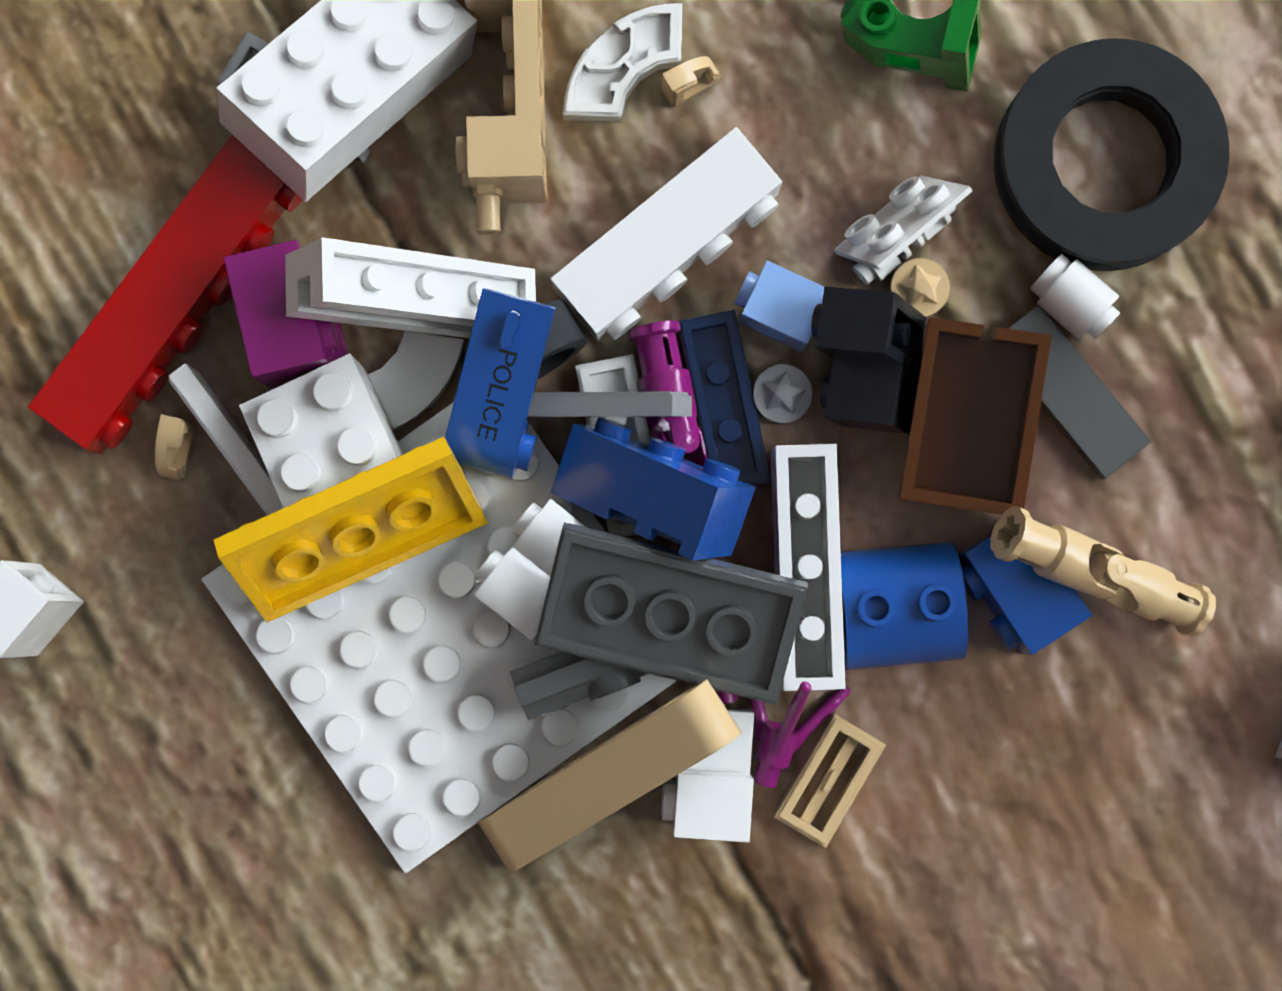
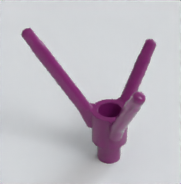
M804 681L800 684L782 723L771 721L767 718L763 701L749 698L752 712H754L755 737L759 741L755 753V758L759 760L754 775V781L757 784L768 788L776 787L781 769L789 767L793 753L850 695L851 690L848 686L845 685V689H838L798 728H795L812 689L809 682Z

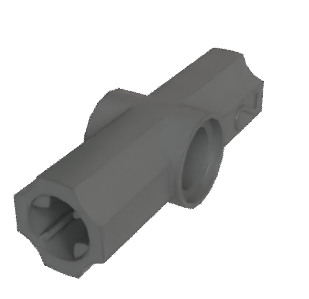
M564 652L553 654L510 671L514 688L528 720L536 717L540 718L587 697L592 701L641 682L640 677L649 674Z

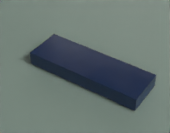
M735 309L679 321L681 328L679 337L686 369L690 371L696 400V418L703 436L707 459L719 461L739 469L741 472L738 480L749 485L760 486L770 484L771 477Z

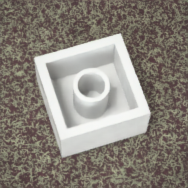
M351 353L239 405L283 508L296 503L302 498L312 496L348 480L360 472L368 471L403 455L366 370Z

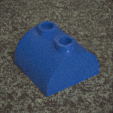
M952 542L841 551L845 670L952 661L965 658L968 644L966 592L960 559Z

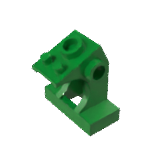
M846 0L840 14V18L843 19L841 27L845 43L875 66L944 78L945 88L968 92L981 41L980 0H953L951 7L944 13L931 19H917L902 14L894 5V0Z

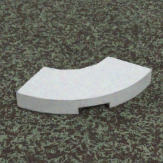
M682 3L651 6L631 13L613 23V27L602 34L589 49L586 48L579 58L567 85L563 104V120L621 122L626 100L641 80L658 70L680 65Z
M404 331L397 352L381 369L368 374L393 432L417 418L441 397L457 371L465 345L463 339Z

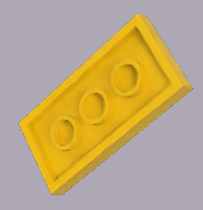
M441 437L368 471L360 472L352 478L312 496L302 498L296 503L254 522L246 523L234 531L213 539L219 560L268 623L484 526L488 522L445 437Z

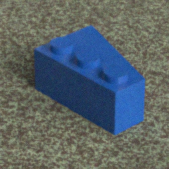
M598 417L596 425L573 424L550 493L604 519L611 520L613 517L636 526L634 533L648 540H654L655 536L658 535L681 544L678 554L692 561L732 556L756 488L738 480L741 472L739 469L712 459H706L704 466L683 459L686 449L657 438H651L649 446L629 438L632 428L609 419Z

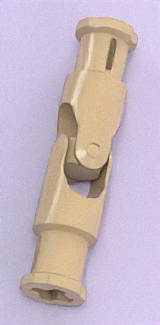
M1011 507L1005 510L993 528L990 548L997 559L1006 562L1016 559L1031 565L1034 572L1043 578L1098 599H1106L1122 610L1146 620L1155 621L1162 619L1172 623L1176 630L1185 636L1194 637L1201 634L1213 619L1216 609V598L1207 586L1195 583L1191 585L1176 580L1174 574L1165 568L1146 560L1134 561L1123 556L1121 551L1061 524L1047 526L1033 520L1026 509ZM1194 600L1198 602L1197 606L1193 604Z

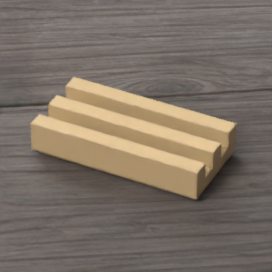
M833 713L775 810L774 818L826 848L886 744ZM841 731L847 737L800 817L795 816L791 812L838 732ZM861 743L868 748L820 830L810 824L857 744Z

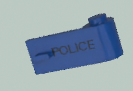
M485 287L482 289L445 439L459 465L508 479L514 478L517 469L528 471L535 450L537 436L527 434L529 422L526 421L556 307ZM511 311H516V312H518L519 315H520V319H519L517 313L511 312Z

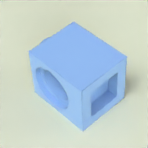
M767 260L760 276L749 271L735 300V304L744 308L739 324L802 353L812 336V315L815 306L822 304L824 286Z

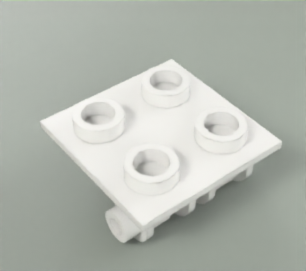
M922 175L908 178L892 190L889 195L891 201L875 215L869 214L854 222L845 232L846 239L834 249V252L839 256L858 262L852 269L865 285L870 284L874 279L881 282L902 263L897 255L907 260L912 255L908 247L910 244L921 248L925 244L924 239H931L943 227L951 222L950 214L956 210V205L973 190L970 186Z

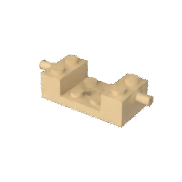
M457 0L462 7L478 20L476 33L502 32L503 52L506 53L507 70H514V75H503L504 109L508 116L466 117L467 136H456L457 172L462 173L463 187H471L473 198L476 199L477 234L495 235L502 232L500 228V203L547 202L542 0Z

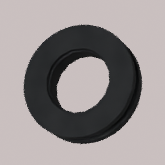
M1118 38L1093 40L1075 45L1053 56L1030 76L1014 97L1003 116L995 141L994 172L996 185L1004 208L1012 222L1034 246L1054 259L1063 254L1072 263L1078 259L1088 269L1094 271L1129 269L1153 261L1191 236L1211 214L1220 198L1228 174L1230 159L1228 130L1222 110L1211 89L1201 76L1179 57L1155 45L1137 40ZM1094 100L1118 101L1139 110L1157 128L1166 149V174L1157 195L1146 205L1129 212H1101L1080 203L1062 185L1053 164V138L1061 119L1072 109Z

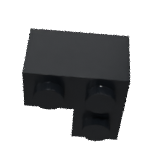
M824 286L822 304H817L814 308L811 332L816 340L815 347L833 358L831 374L825 375L821 385L820 402L822 408L825 409L824 418L841 427L909 434L927 318L896 292Z

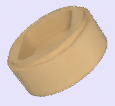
M916 258L903 263L895 271L890 280L888 292H896L928 318L936 314L946 303L949 297L950 283L946 272L939 264L929 259Z

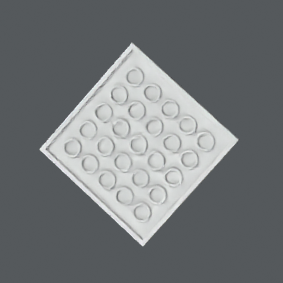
M454 402L398 441L403 454L410 452L416 447L445 437ZM530 424L528 425L527 434L537 436V441L528 471L517 469L514 478L508 479L460 465L488 522L484 526L268 623L223 564L201 579L405 874L677 681L649 673L640 677L641 682L592 701L587 697L540 718L527 719L514 688L510 671L560 651L534 645L535 640L531 641L474 596L481 584L473 578L495 550L505 556L513 547L519 537L511 530L533 503L543 508L552 499L587 528L605 532L592 512L550 493L559 465Z

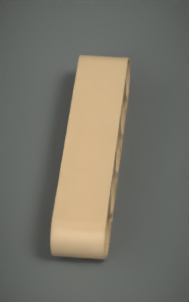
M705 679L513 797L477 823L509 873H513L712 755L737 738L742 732L708 679Z

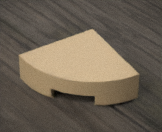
M709 57L694 58L662 74L661 91L670 106L677 107L718 83L721 75Z
M163 414L160 416L155 444L156 471L160 477L181 482V479H184L196 428L194 424Z

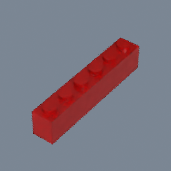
M231 135L28 405V408L85 450L103 454L107 447L109 449L117 447L129 433L133 424L129 417L141 401L145 400L148 402L153 399L166 383L168 373L165 369L177 353L184 354L188 352L198 341L204 329L201 321L214 304L217 306L223 305L232 295L224 257L268 247L275 233L272 226L285 209L288 212L293 211L303 199L236 137Z

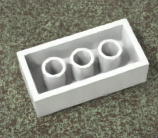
M321 0L216 88L219 123L301 199L307 202L472 56L478 20L456 0Z

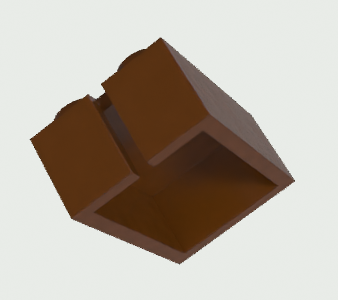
M928 317L901 480L900 499L1000 515L1011 507H1021L1024 509L1052 335L995 327L992 330L991 341L980 340L983 336L984 325Z

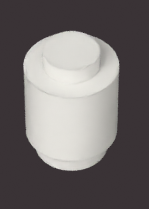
M1063 254L1030 287V290L1040 298L1037 304L1077 340L1086 332L1094 339H1097L1120 314L1112 306L1119 295L1078 259L1072 263Z

